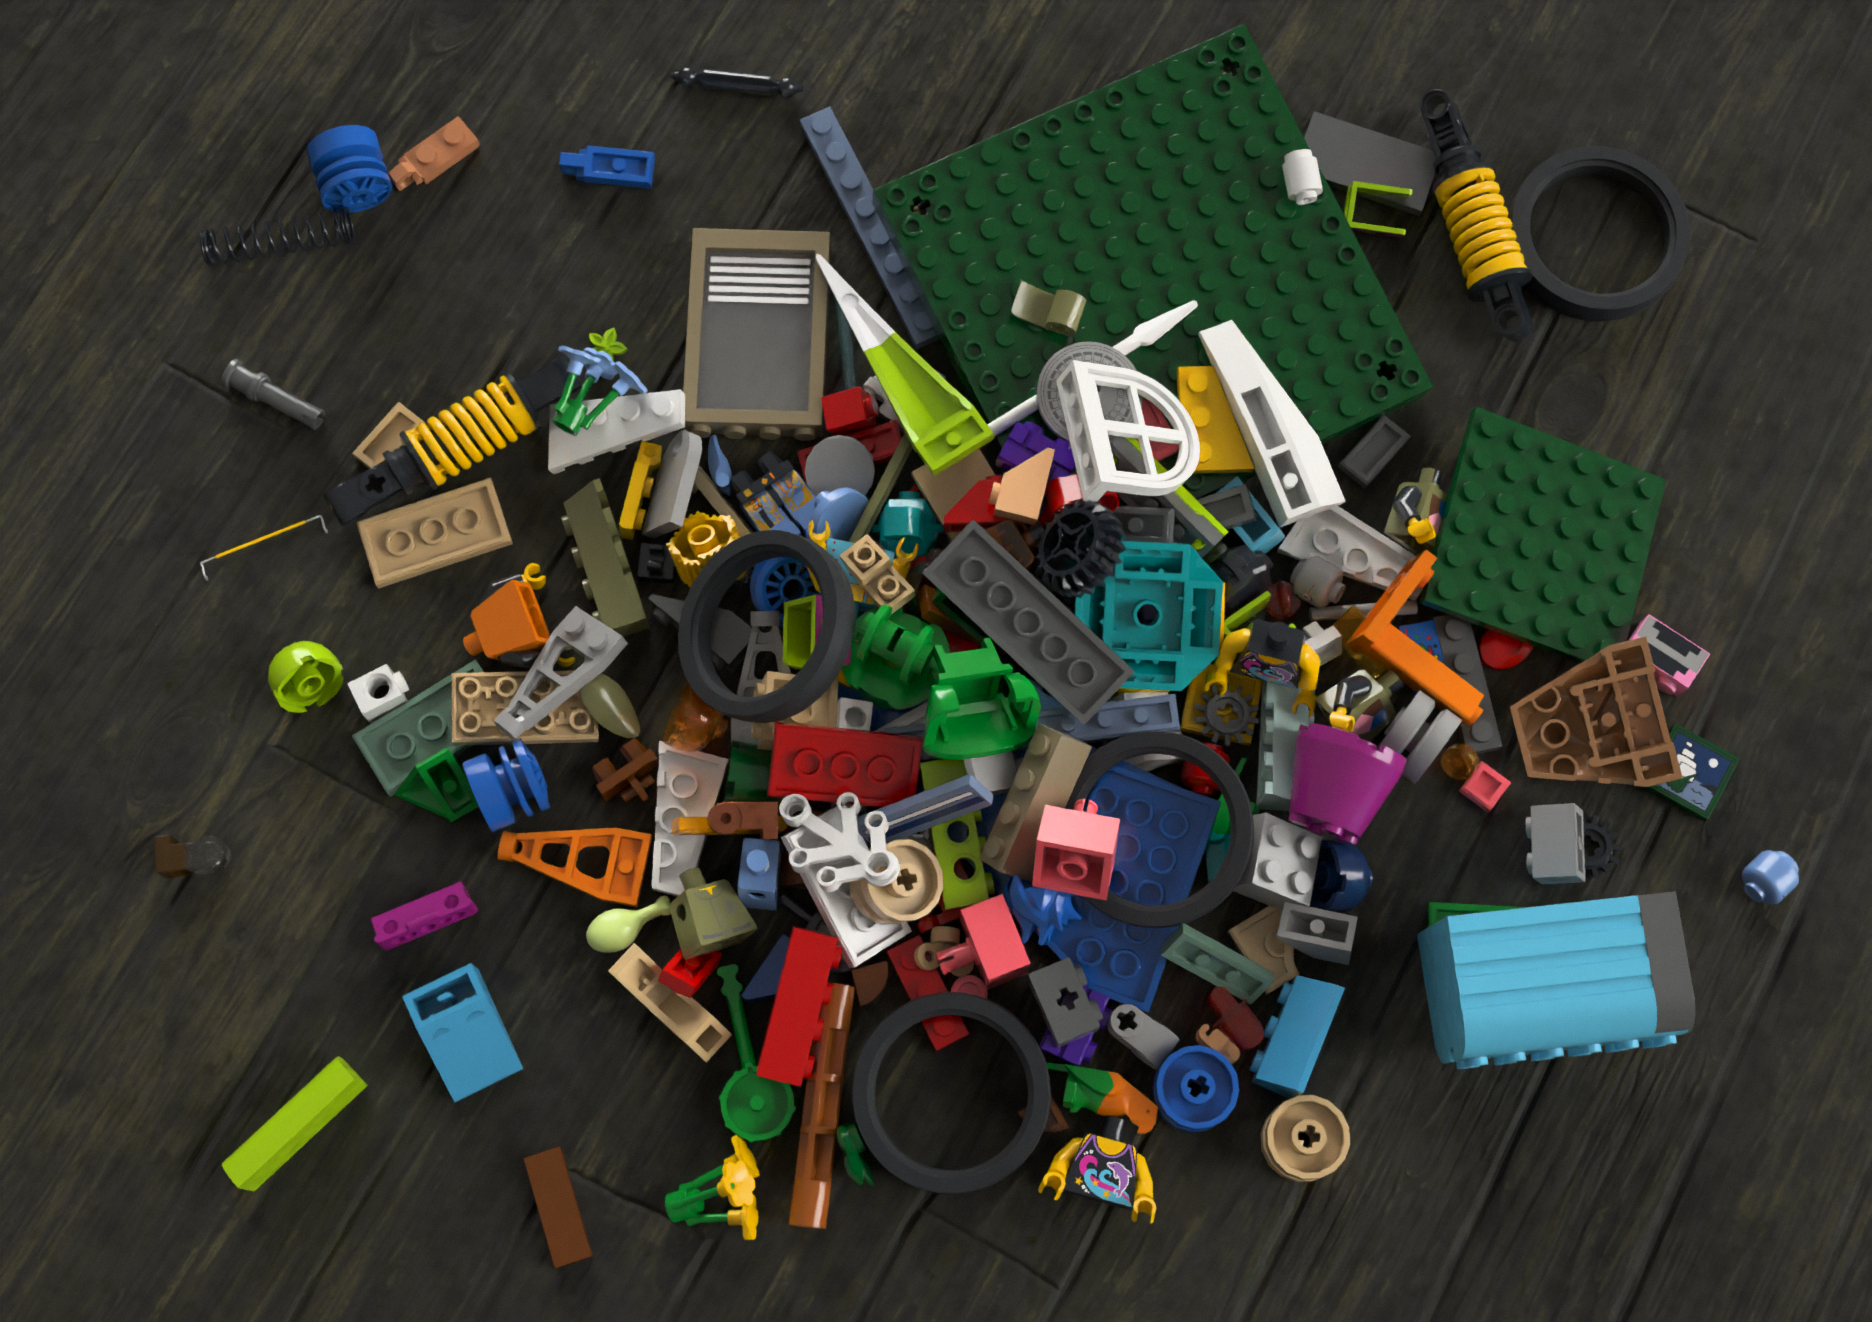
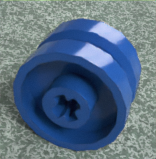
M1201 1045L1183 1047L1169 1055L1155 1073L1152 1085L1153 1102L1158 1106V1113L1161 1118L1174 1129L1188 1133L1204 1132L1224 1121L1236 1106L1239 1094L1237 1073L1230 1061L1216 1049ZM1188 1085H1198L1201 1091L1200 1094L1196 1097L1190 1095L1189 1092L1192 1088H1189Z

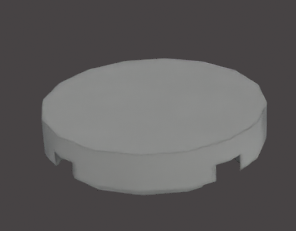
M837 435L825 438L814 446L807 457L805 477L808 487L816 497L822 491H829L831 493L836 489L845 487L853 488L865 496L873 484L875 475L873 456L863 444L853 437Z

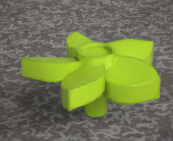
M615 328L607 330L603 337L599 334L589 333L590 341L596 346L593 349L597 352L602 351L609 354L613 362V355H621L628 350L622 343L616 341L617 334Z

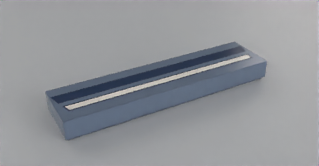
M968 774L875 811L883 812L887 818L889 828L885 833L886 843L990 806L992 805L993 794L973 775ZM867 814L857 817L858 833L871 843L870 834L864 823ZM876 820L871 824V826L878 827L881 825L882 821Z

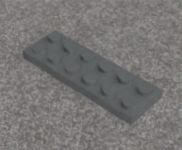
M974 520L958 534L923 572L938 589L1083 725L1135 672Z

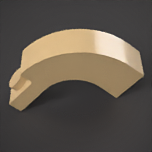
M633 943L608 970L638 1001L706 1063L732 1035L692 997L688 998L682 994H677L670 990L668 986L658 982L662 969L636 944Z

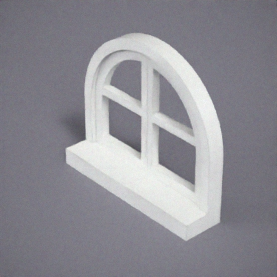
M1073 360L1057 379V387L1083 501L1091 500L1097 502L1106 491L1144 496L1165 495L1178 489L1193 474L1200 456V443L1195 425L1184 406L1163 385L1131 369ZM1096 385L1126 389L1135 424L1105 420ZM1138 394L1157 406L1167 417L1173 429L1145 425ZM1108 435L1138 439L1147 474L1117 471ZM1149 441L1179 445L1178 459L1171 470L1157 474Z

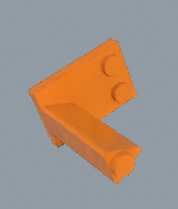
M1424 550L1405 563L1345 645L1355 653L1363 651L1386 670H1392L1403 683L1416 693L1421 690L1434 699L1437 709L1440 711L1448 709L1462 719L1460 724L1466 723L1468 726H1471L1483 712V709L1478 705L1484 695L1390 623L1408 597L1418 587L1423 588L1435 572L1431 569V566L1437 560V557L1428 550Z

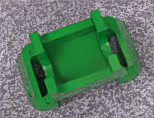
M990 637L983 638L982 649L945 654L942 644L934 645L933 656L937 667H930L927 677L931 690L925 712L923 750L928 755L941 759L956 760L980 758L1016 750L1028 744L1033 738L1041 710L1039 695L1029 679L1019 672L1012 673L1013 668L1010 664L1001 663ZM1001 675H1004L1010 689L1008 698H1005L1002 693L997 694Z

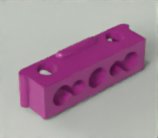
M460 881L371 918L376 932L374 941L382 950L387 951L476 914L478 908L471 900L468 890Z

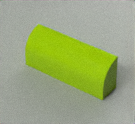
M337 1056L222 1163L224 1171L239 1189L255 1192L368 1085L343 1058Z

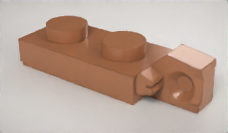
M457 116L406 152L398 160L399 164L388 172V175L399 191L414 181L417 185L422 182L427 184L477 149L480 143L466 124Z

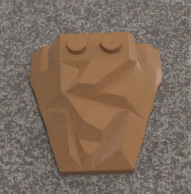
M1646 636L1605 647L1597 654L1510 706L1528 777L1569 781H1594L1605 784H1630L1641 787L1683 779L1675 746L1670 739Z

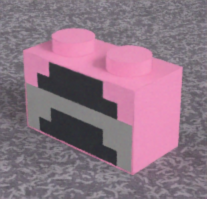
M1648 614L1639 623L1629 640L1647 637L1655 669L1653 673L1657 688L1666 694H1674L1678 697L1689 688L1710 653Z

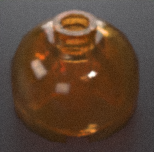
M686 681L678 695L682 699L676 708H672L663 740L665 741L664 744L678 750L696 752L707 748L714 738L720 740L723 737L728 725V719L723 718L724 714L715 710L698 697L688 681Z

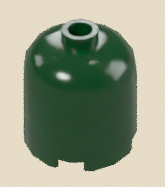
M732 740L724 802H778V816H781L779 807L784 798L767 796L772 751L757 749L758 744Z

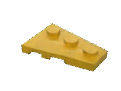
M1214 366L1178 367L1176 370L1178 400L1190 415L1200 443L1199 461L1193 474L1253 472L1255 468Z

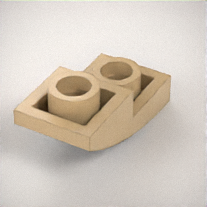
M868 534L839 555L844 566L878 608L886 604L892 607V615L915 597V590L891 565V559Z

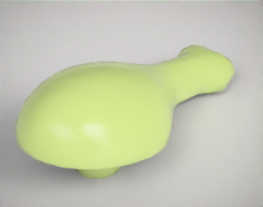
M664 895L660 896L654 904L639 910L616 908L601 913L588 927L586 933L588 944L594 950L604 953L624 950L635 941L646 922L660 915L666 916L671 914L670 899Z

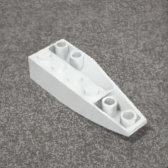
M1230 320L1200 331L1199 337L1211 365L1215 368L1279 528L1345 503V498L1318 435L1235 323Z

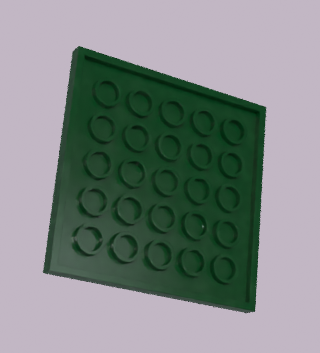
M1475 407L1470 412L1432 553L1437 557V560L1431 566V569L1435 572L1423 587L1419 604L1578 663L1584 662L1609 645L1627 641L1666 479L1485 409Z

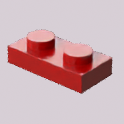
M680 949L662 969L658 982L668 986L670 990L677 994L691 998L717 968L723 954L713 951L684 960Z

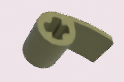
M1021 281L1011 314L1041 328L1072 336L1076 334L1086 299L1082 295L1069 290H1057L1054 295Z

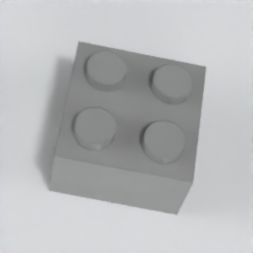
M1268 813L1253 815L1254 838L1250 859L1242 878L1233 891L1269 906L1277 907L1279 910H1283L1284 902L1309 907L1322 836Z

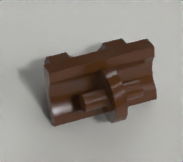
M634 738L620 748L621 753L628 761V764L617 771L608 758L601 760L592 767L595 778L599 783L596 786L606 801L619 793L625 802L636 795L639 796L643 803L649 799L644 790L655 783L649 772L659 766V761L651 748L646 750Z

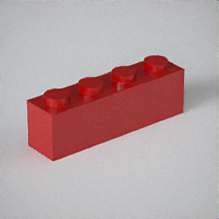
M793 926L756 1076L800 1087L803 1078L810 1079L815 1060L814 1056H809L812 1041L819 1042L824 1020L818 1019L821 1004H829L833 989V983L827 982L831 967L838 968L843 947L837 946V937Z

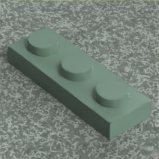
M1184 923L1161 945V956L1249 1004H1252L1274 982L1272 971Z

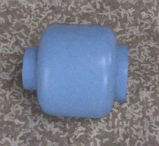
M1766 850L1761 852L1742 872L1745 893L1756 902L1762 901L1767 904H1778L1799 883L1797 863L1783 851Z

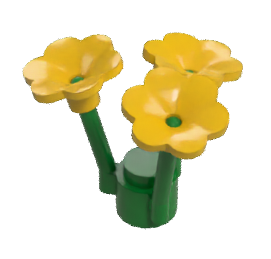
M735 1135L731 1138L735 1154L724 1159V1164L691 1182L679 1185V1190L666 1195L665 1207L672 1222L677 1223L685 1220L688 1226L715 1222L742 1225L744 1239L755 1240L759 1217L756 1208V1197L752 1191L755 1189L754 1178L760 1174L756 1166V1160L748 1149L746 1142L742 1137ZM723 1174L717 1187L702 1192L696 1189ZM717 1195L721 1197L728 1196L730 1204L735 1208L742 1206V1210H729L726 1214L699 1213L704 1210V1200Z

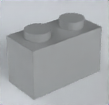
M1575 803L1531 806V817L1526 818L1527 837L1532 840V852L1527 854L1528 873L1532 874L1533 879L1540 884L1585 882L1583 810Z

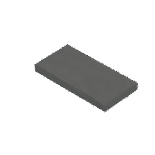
M1315 111L1313 112L1304 139L1313 156L1317 158L1318 166L1330 187L1347 192L1348 185L1353 181L1413 189L1412 196L1407 199L1357 192L1356 195L1417 216L1421 215L1435 175L1433 162L1437 157L1433 150Z

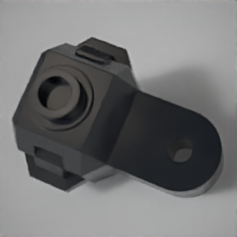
M1219 541L1202 558L1216 575L1225 582L1224 613L1228 617L1266 592L1272 581L1269 574L1273 563L1261 550L1255 554L1246 545L1228 548Z

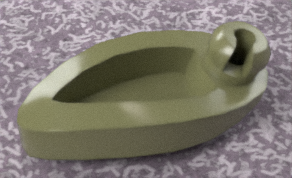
M601 673L579 690L580 699L590 716L602 727L624 738L639 736L640 725L634 708L625 691L616 681Z

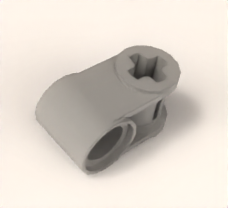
M1131 1004L1118 1006L1112 1011L1107 1022L1109 1033L1129 1048L1135 1056L1155 1070L1161 1067L1179 1042V1038L1172 1031L1151 1019ZM1128 1014L1132 1017L1130 1024L1133 1026V1029L1127 1028L1122 1031L1118 1027L1121 1021L1117 1016L1123 1017Z

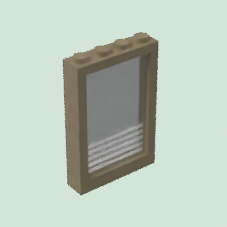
M693 228L683 392L685 393L684 430L699 435L700 438L710 437L711 434H722L731 439H742L745 435H758L766 440H776L780 436H794L795 439L801 441H811L815 437H823L824 412L821 397L825 396L829 284L817 263L816 254L821 255L830 264V232Z

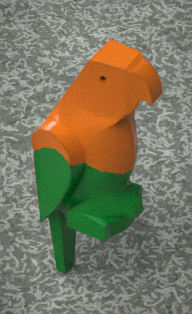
M1046 1062L1048 1070L1069 1074L1064 1093L1063 1107L1070 1108V1113H1077L1081 1108H1087L1103 1116L1118 1117L1127 1115L1131 1122L1139 1127L1138 1134H1146L1156 1125L1158 1106L1122 1078L1119 1073Z

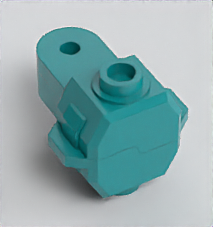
M914 491L899 492L898 499H889L880 515L878 524L872 528L874 534L880 535V544L886 550L895 552L894 558H898L896 547L902 538L905 539L901 549L908 554L914 552L916 543H918L919 550L914 558L916 559L922 555H931L939 539V534H945L928 502L925 499H920V492Z

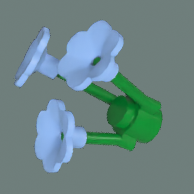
M561 345L558 351L564 353L570 359L567 368L569 375L561 398L554 409L558 413L553 419V423L562 431L577 436L581 428L588 430L593 421L618 395L623 396L630 388L637 390L640 394H645L648 390L640 382L639 378L632 371L628 370L620 361L613 362L609 354L602 351L597 352L589 347L585 348L584 351ZM584 365L587 370L585 373L586 380L575 400L569 399L576 376H580ZM619 373L620 379L612 386L613 390L586 415L588 408L582 404V401L592 383H596L600 376L611 380Z

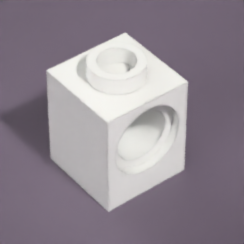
M387 664L347 683L362 715L370 723L408 701L404 692L408 691L409 687L400 671L394 673ZM382 685L389 686V692L385 697L380 699L374 698V693L378 687Z

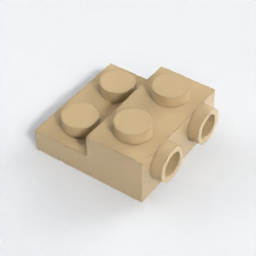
M767 671L761 683H756L753 697L765 695L781 688L796 675ZM834 680L825 693L811 706L790 718L778 722L836 727L838 680ZM752 722L751 738L758 739L757 749L772 751L775 722Z

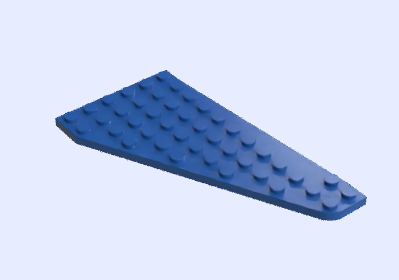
M838 683V700L843 697L866 701L858 692ZM925 702L911 708L900 709L899 712L873 705L870 731L878 730ZM1092 747L1088 757L1098 749ZM1027 750L1016 751L1018 758L1024 757ZM1125 761L1115 765L1093 786L1083 809L1086 812L1089 800H1092L1098 805L1097 815L1120 819L1109 890L1131 902L1150 906L1173 904L1189 898L1222 802L1183 789ZM920 767L916 794L924 792ZM1008 793L993 796L992 805L980 809L982 821L976 822L978 837L985 836L987 841ZM954 823L948 827L947 835L951 841L961 843L968 838V829L961 823ZM966 859L974 867L973 863ZM983 862L984 873L991 872L994 890L999 895L1003 894L1007 877L1011 875L1001 873ZM1071 896L1072 907L1082 918L1081 920L1068 919L1069 927L1062 925L1063 931L1058 930L1054 926L1050 945L1048 946L1061 960L1070 957L1073 965L1078 963L1081 965L1088 982L1086 986L1089 989L1099 992L1112 1000L1123 1004H1131L1140 1010L1149 1012L1167 959L1161 956V945L1178 929L1179 925L1167 928H1145L1129 925L1102 913L1083 896ZM1035 929L1034 932L1039 936L1040 933Z

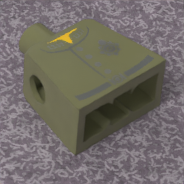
M699 867L688 869L679 875L685 891L670 903V911L684 960L740 944L758 929L729 881L723 879L706 884Z

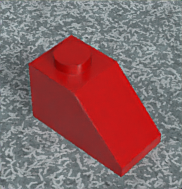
M992 475L986 477L985 480H979L944 516V533L961 532L972 520L977 522L984 530L1008 520L1007 518L993 515L995 505L989 503L993 483L1001 484L1003 475Z

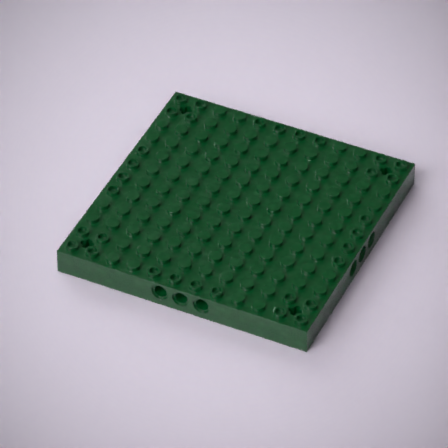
M1245 24L873 189L872 204L971 404L976 408L986 424L991 423L1036 395L1037 383L1042 369L1048 360L1062 348L1079 342H1098L1113 347L1134 334L1135 328L1140 324L1191 301H1197L1198 306L1157 341L1148 346H1139L1125 355L1134 365L1137 372L1163 385L1177 399L1176 370L1178 367L1212 366L1199 337V332L1230 320L1235 323L1310 424L1322 445L1423 398L1433 388L1320 168L1319 173L1323 192L1317 196L1315 202L1298 205L1296 201L1288 199L1282 165L1285 163L1284 156L1292 151L1310 150ZM918 206L920 211L926 209L925 215L921 216L919 212L913 213L914 207ZM1021 281L1054 295L1057 290H1069L1082 295L1086 299V304L1076 334L1072 336L1059 334L1013 316L1011 309ZM1378 371H1380L1381 373L1387 372L1388 375H1389V377H1388V378H1386L1385 376L1379 377L1378 374H1377V372H1378ZM1039 409L1019 421L1023 425L1026 421L1038 425L1044 430L1043 435L1055 442L1059 438L1045 424ZM1164 415V417H1165V419L1167 420V422H1168L1170 428L1173 429L1171 423L1169 422V420L1167 419V417ZM1015 424L996 435L994 440L990 441L997 456L1000 454ZM1179 451L1159 461V463L1167 471L1171 470L1177 462ZM1076 466L1071 475L1077 474ZM1255 469L1253 472L1192 474L1182 486L1195 499H1200L1215 494L1236 476L1243 483L1257 476ZM1045 495L1043 496V502H1047ZM1118 496V498H1119V506H1128V505Z

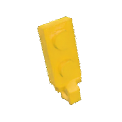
M641 441L619 522V535L621 538L633 540L635 530L642 531L646 510L641 509L643 498H650L654 478L649 476L653 470L661 466V445Z

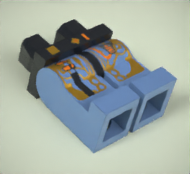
M769 451L756 462L757 467L764 474L763 477L754 482L748 473L743 470L730 479L731 486L736 495L737 506L745 514L756 532L781 530L805 537L808 524L815 510L814 501L816 496L807 487L788 460L782 462L772 451Z

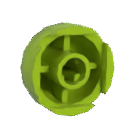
M300 641L290 644L275 655L269 666L268 683L275 699L282 708L288 712L302 713L307 712L305 706H310L317 701L316 705L320 707L337 694L343 684L344 678L341 675V669L343 670L336 656L322 644L312 641Z

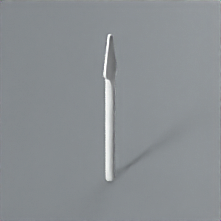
M1191 301L1140 324L1135 328L1134 334L1116 344L1113 348L1127 355L1139 346L1153 344L1198 306L1197 301ZM1036 395L987 424L994 437L1037 411Z

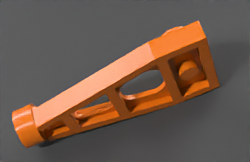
M620 828L532 833L504 831L499 843L498 859L520 863L600 901L638 907L652 835ZM519 842H521L523 846L521 852L517 853ZM555 843L570 846L565 867L553 866L544 863L540 859L542 848L545 844ZM603 846L610 851L605 876L600 879H594L581 873L576 867L578 853L586 847Z

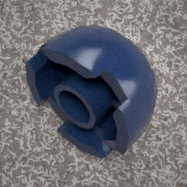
M1337 840L1321 841L1310 902L1311 907L1341 913L1355 908L1362 902L1372 885L1373 875L1364 854L1358 848Z

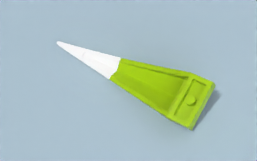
M816 254L817 263L913 449L921 457L932 475L936 476L994 440L993 432L976 408L916 353L821 255Z

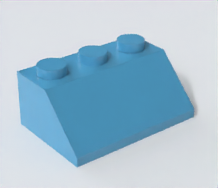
M1299 975L1292 980L1291 984L1284 982L1277 998V1002L1282 1004L1277 1018L1271 1015L1263 1033L1264 1037L1269 1038L1263 1052L1260 1050L1256 1051L1249 1068L1250 1071L1254 1072L1252 1083L1289 1099L1303 1094L1345 988Z

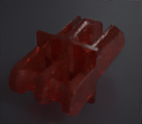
M1216 987L1207 998L1209 1007L1219 1018L1213 1027L1217 1026L1238 1047L1240 1052H1248L1254 1049L1263 1040L1264 1030L1259 1020L1245 1004L1247 999L1238 1004L1226 988Z

